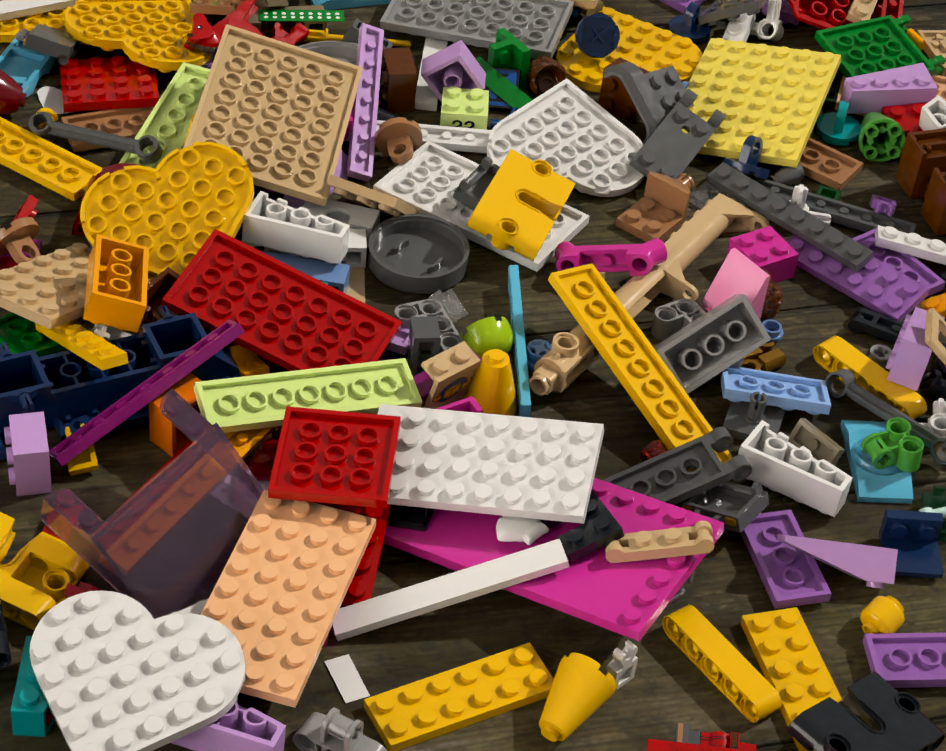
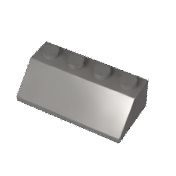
M735 294L654 346V349L688 394L770 341L771 338L745 294Z

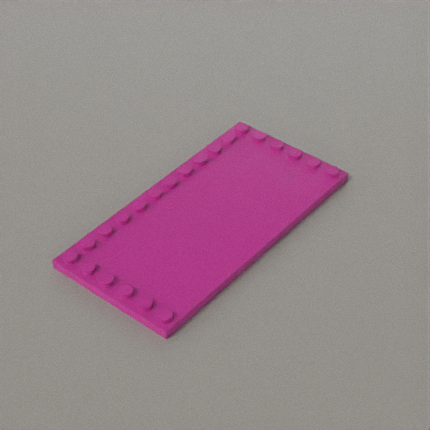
M594 478L592 490L622 527L624 534L691 527L699 521H708L712 526V537L715 544L724 532V522ZM435 509L426 531L387 526L384 544L449 569L459 571L556 540L557 537L580 525L579 523L562 522L550 528L547 533L541 535L531 545H527L525 542H503L497 539L496 524L498 519L502 517L501 515ZM606 546L572 563L568 559L569 568L503 589L640 641L706 554L611 563L606 559Z

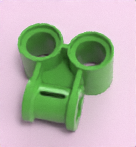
M896 417L887 421L884 432L872 433L865 437L861 443V448L870 455L872 464L876 469H884L896 465V467L904 472H915L920 468L924 443L920 438L910 435L911 425L907 420Z

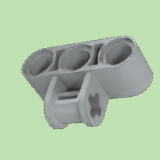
M335 707L327 715L319 712L311 713L293 736V742L300 751H387L382 744L363 735L364 723L361 720L353 721L340 714V710Z

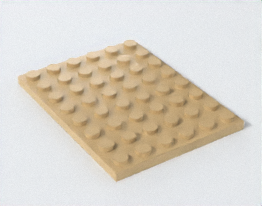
M226 24L184 148L192 146L194 142H214L225 145L236 151L246 161L252 174L254 185L325 207L331 188L327 183L330 175H334L363 67Z

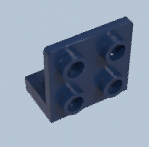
M886 509L879 530L881 547L898 549L896 576L943 577L944 571L937 542L944 523L942 513Z

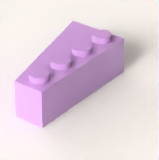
M918 63L845 78L840 100L849 102L847 114L880 113L884 106L929 102L936 97L938 87L924 63Z
M915 307L912 316L906 315L885 367L890 370L887 377L888 381L915 391L918 390L932 353V349L925 343L927 311Z
M236 701L233 707L217 721L170 743L194 751H284L286 725L252 707L245 709L238 705Z

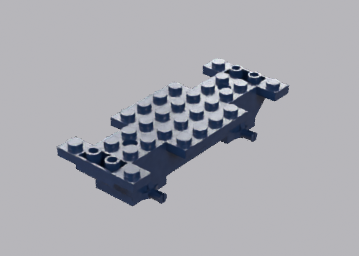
M163 305V308L160 306L157 309V313L161 319L156 322L143 324V333L108 341L127 352L128 364L103 371L70 350L38 357L35 350L11 353L6 342H2L3 347L0 343V461L7 459L6 450L1 440L5 439L4 427H10L9 415L44 411L46 428L54 427L62 442L67 438L65 435L66 427H69L73 434L81 428L80 424L88 423L212 331L202 327L195 313L171 315L166 305ZM227 346L190 372L201 381L241 377L239 368ZM149 403L107 434L149 424Z

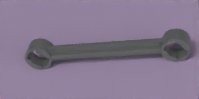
M47 112L35 113L28 122L32 133L44 139L58 136L137 154L145 164L157 162L163 153L158 140L151 135L142 136L138 140L56 122ZM43 122L48 124L45 128L37 130L39 124ZM153 145L154 150L148 154L143 153L147 146Z
M839 369L827 375L825 381L828 393L831 396L840 398L846 395L885 421L896 417L907 420L911 425L910 435L920 438L924 445L930 448L931 455L937 463L946 465V455L942 450V444L946 442V435L939 436L856 384L855 376L850 370ZM841 377L843 379L845 389L838 387L837 378Z

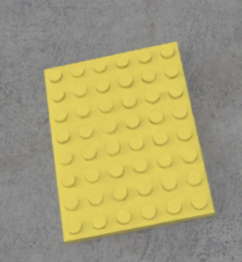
M711 38L687 89L689 88L698 95L693 102L694 106L689 110L706 122L716 109L724 113L726 117L698 154L739 159L744 141L748 136L753 135L760 137L763 141L758 162L797 168L841 63V55L831 52H816L808 49H793L786 46L777 47Z

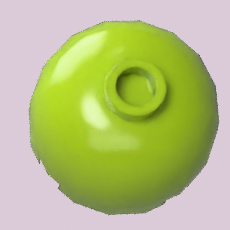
M494 316L478 320L466 327L468 333L464 336L460 333V336L480 358H482L486 351L492 349H500L508 354L512 348L513 333L505 317L501 316L502 321H496Z

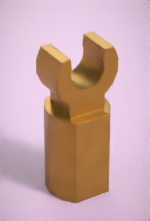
M779 348L757 356L755 360H744L742 367L770 372L784 366L786 357Z

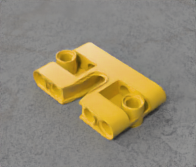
M510 149L472 213L467 226L486 237L488 234L492 235L491 243L497 249L509 250L513 246L515 247L514 252L534 261L576 183L554 172L552 166L547 161L541 159L533 161Z
M1 512L0 563L6 557L16 535L15 532H12L15 519ZM42 531L21 548L9 563L0 564V600L3 616L35 630L40 620L51 608L69 598L63 595L67 584L76 586L92 566V559L85 551Z

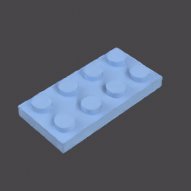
M730 366L720 372L723 398L729 401L750 402L751 394L753 392H760L758 401H760L762 393L766 394L768 397L766 406H777L787 411L794 409L802 410L812 415H829L831 402L826 381L736 366Z

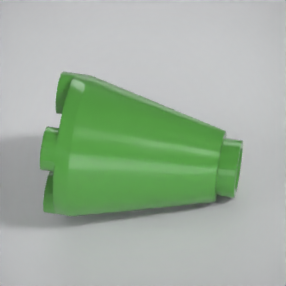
M869 112L862 120L858 138L859 148L868 160L884 162L896 159L900 156L905 143L904 130L895 120L878 112Z

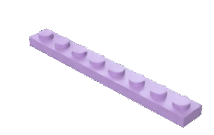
M362 23L359 28L356 65L363 67L352 107L353 123L350 130L346 176L369 182L373 173L384 30Z

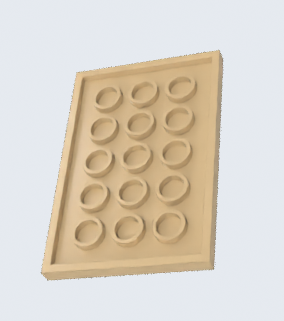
M73 243L72 246L57 249L53 253L38 256L36 259L28 262H21L9 269H1L0 307L48 329H53L84 316L88 259L91 248L84 243ZM148 274V283L155 278V276Z

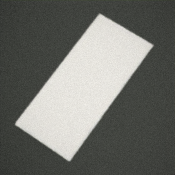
M349 654L324 661L345 703L370 696Z

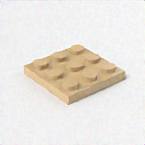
M334 175L329 177L327 184L335 188L333 192L352 203L380 210V213H387L392 215V217L418 213V210L398 198Z

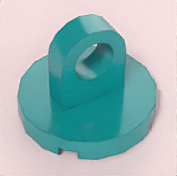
M840 100L838 112L825 113L817 119L815 132L817 135L820 134L825 142L845 146L849 145V142L853 141L855 143L858 141L861 125L856 119L846 115L849 102Z

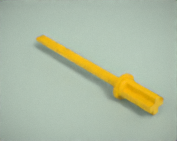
M325 28V30L309 29L310 33L303 42L341 41L344 35L328 34V28ZM387 39L393 43V46L411 47L410 41Z

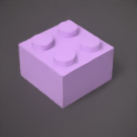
M462 40L422 60L421 76L441 103L443 87L455 86L462 89H485L486 73Z
M44 411L9 415L10 427H4L5 444H11V447H6L7 465L13 464L14 466L13 468H8L10 485H16L17 496L52 493Z

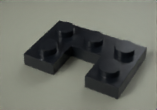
M591 490L584 524L579 523V527L557 537V539H560L565 554L572 563L610 544L612 541L624 537V533L613 515L596 493ZM541 520L548 529L562 523L561 521Z

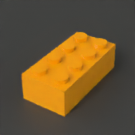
M99 234L96 235L88 259L83 320L97 325L103 324L115 327L121 331L138 333L147 307L149 247Z

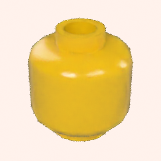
M876 596L860 614V620L863 624L862 630L865 634L895 633L905 621L903 606L892 596Z

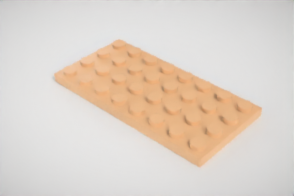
M263 491L201 615L210 617L226 626L240 643L244 654L246 675L245 682L239 693L296 708L376 528L375 518L308 501L268 498V491Z

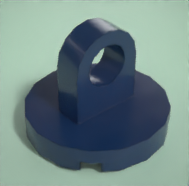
M694 2L688 5L685 15L673 17L668 24L669 31L679 36L690 38L693 43L699 41V44L705 43L709 40L711 34V26H708V23L699 24L697 16L700 15L701 5Z
M594 13L584 17L578 23L575 31V41L579 50L584 55L592 58L608 56L617 48L620 40L618 26L610 16L603 13Z
M750 135L746 138L739 160L729 157L724 158V163L745 175L751 174L756 176V178L767 179L770 173L769 169L758 166L763 147V141L760 137Z

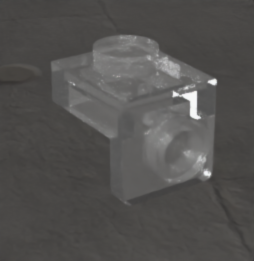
M452 288L444 293L438 290L428 297V299L441 303L453 324L468 315V312Z

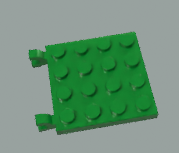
M888 15L818 30L814 37L825 52L841 55L839 69L846 78L918 63H924L930 75L934 76V74H942L943 70L939 65L946 62L942 55L927 59L906 34L908 29L905 27V24L911 23V18L908 15H903L896 19Z

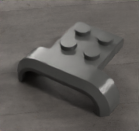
M631 62L609 66L604 70L603 77L609 78L614 75L623 82L645 124L646 137L642 142L645 144L681 99L686 89L674 66L645 74L637 65Z

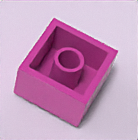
M771 226L730 238L727 255L731 249L736 248L761 269L770 272L771 279L775 283L794 277L799 254Z

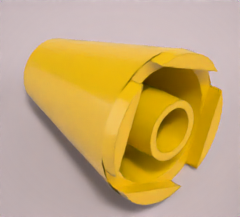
M500 349L488 350L483 354L464 397L465 399L473 396L483 409V413L514 416L517 412L518 402L510 357Z
M570 653L568 657L564 655L561 659L538 723L541 734L546 739L552 742L566 740L616 691L617 684L615 679L609 672L605 676L598 669L601 665L597 661L580 653Z

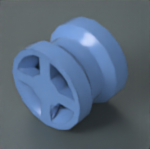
M535 339L528 343L527 366L529 370L534 372L536 362L551 349L552 344L550 342Z

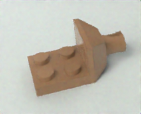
M650 171L647 176L644 197L617 217L615 226L645 242L654 238L662 241L665 240L686 220L690 194L694 188V180L690 175L685 178V173L673 179L667 175Z

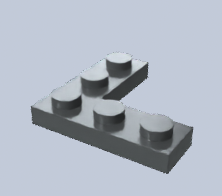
M716 0L697 17L700 25L708 23V26L721 22V19L727 18L728 21L740 17V14L747 13L748 16L757 14L766 2L765 0Z

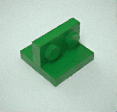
M505 28L498 29L496 42L489 45L487 63L492 67L520 69L519 89L527 88L531 50Z

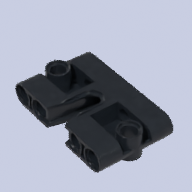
M873 672L848 686V694L844 701L838 703L828 697L800 713L787 729V732L808 751H934L946 737V734L920 711L921 705L914 696L906 692H898L877 672Z

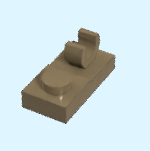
M805 418L799 419L789 435L788 442L798 448L806 447L811 451L813 458L816 460L824 459L834 466L845 451Z

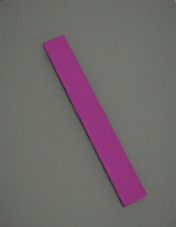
M228 319L49 450V455L59 465L64 466L242 335L245 331L241 324Z

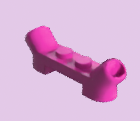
M658 238L642 244L575 246L569 241H563L558 244L554 251L558 271L593 263L598 272L629 271L630 276H645L651 272L654 266L665 262L667 259L666 246Z

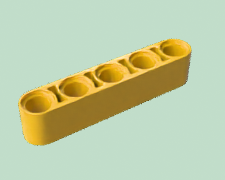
M832 336L814 347L813 357L815 361L829 373L839 369L850 370L855 376L856 384L914 420L927 411L926 402L921 395L910 388L888 381V371L841 337ZM841 377L837 378L844 383Z
M686 605L663 617L662 625L667 636L750 722H758L781 708L782 701L777 690L693 605Z

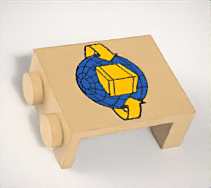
M465 341L421 363V367L434 383L427 400L422 403L420 408L436 409L462 400L465 397L481 361Z

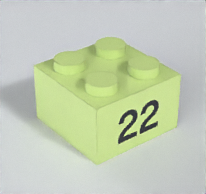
M443 87L440 126L487 130L489 91L479 88Z

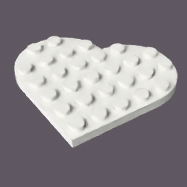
M567 78L498 122L489 134L486 152L487 157L492 160V165L496 164L500 167L510 149H513L533 161L537 159L547 161L552 166L554 172L576 183L574 188L581 193L600 197L621 196L635 189L644 179L643 174L629 165L633 157L644 145L642 141Z
M88 591L61 601L51 608L40 620L34 630L30 643V660L33 672L70 751H153L220 719L238 700L237 696L245 682L246 668L242 648L235 635L226 626L210 617L193 613H174L154 619L140 602L127 595L113 591Z

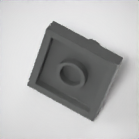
M753 392L750 396V402L731 401L722 427L728 430L732 438L745 441L763 420L770 425L769 430L778 434L785 410L777 406H766L768 401L767 395L762 393L761 399L758 401L760 392Z

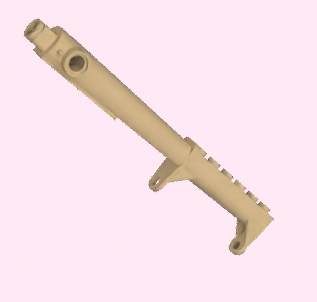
M719 193L712 200L709 199L701 210H697L689 221H685L677 232H673L670 235L669 239L664 243L667 249V259L665 262L654 266L651 272L645 276H633L614 294L632 319L659 293L677 300L685 298L696 301L699 296L698 290L685 280L683 271L721 233L755 231L769 226V220L765 216H761ZM685 290L689 291L692 297H689L685 293ZM579 324L569 333L559 332L555 334L551 349L536 362L533 376L529 380V386L535 394L542 396L548 395L552 391L562 392L601 355Z

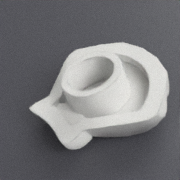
M502 516L496 524L497 539L503 542L518 541L531 545L537 538L549 531L548 527L541 523V519Z

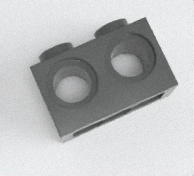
M437 316L410 317L407 359L413 377L425 371L421 367L422 362L440 353L441 335Z

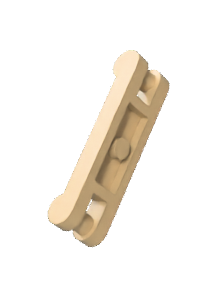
M699 521L691 527L625 533L624 537L606 545V559L611 563H622L710 553L714 549L712 526L708 521Z

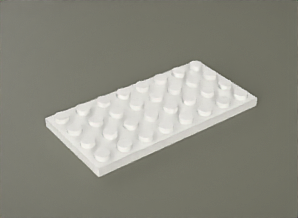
M427 141L414 152L413 157L408 162L399 164L373 185V190L400 199L418 210L417 214H426L447 220L457 226L467 239L536 272L555 255L554 251L558 244L563 241H570L589 223L590 215L565 204L556 221H554L534 261H531L514 252L515 247L513 246L509 250L497 249L491 243L492 235L488 234L486 237L467 226L474 211L454 199L453 195L460 182L466 179L480 165Z
M380 404L378 415L401 417L388 504L584 524L603 440L604 424Z

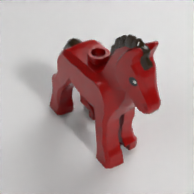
M241 0L240 5L234 12L217 22L213 27L209 24L205 15L196 13L192 18V30L187 34L188 39L187 43L184 44V48L188 50L196 49L197 52H204L205 54L217 52L226 24L264 36L256 27L248 22L258 9L254 5L257 0ZM278 22L275 23L271 30L272 39L294 46L302 43L310 33L309 29L301 23L293 26L290 34Z

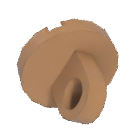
M404 117L391 118L384 121L379 126L377 132H375L376 147L382 154L390 157L395 164H404L413 157L414 152L422 144L421 127L417 122L413 120L412 122L408 121Z
M22 217L10 223L12 227L7 230L4 227L0 229V255L10 253L17 264L31 261L40 256V252L32 240L40 230L34 218ZM23 252L27 253L30 258L26 257Z

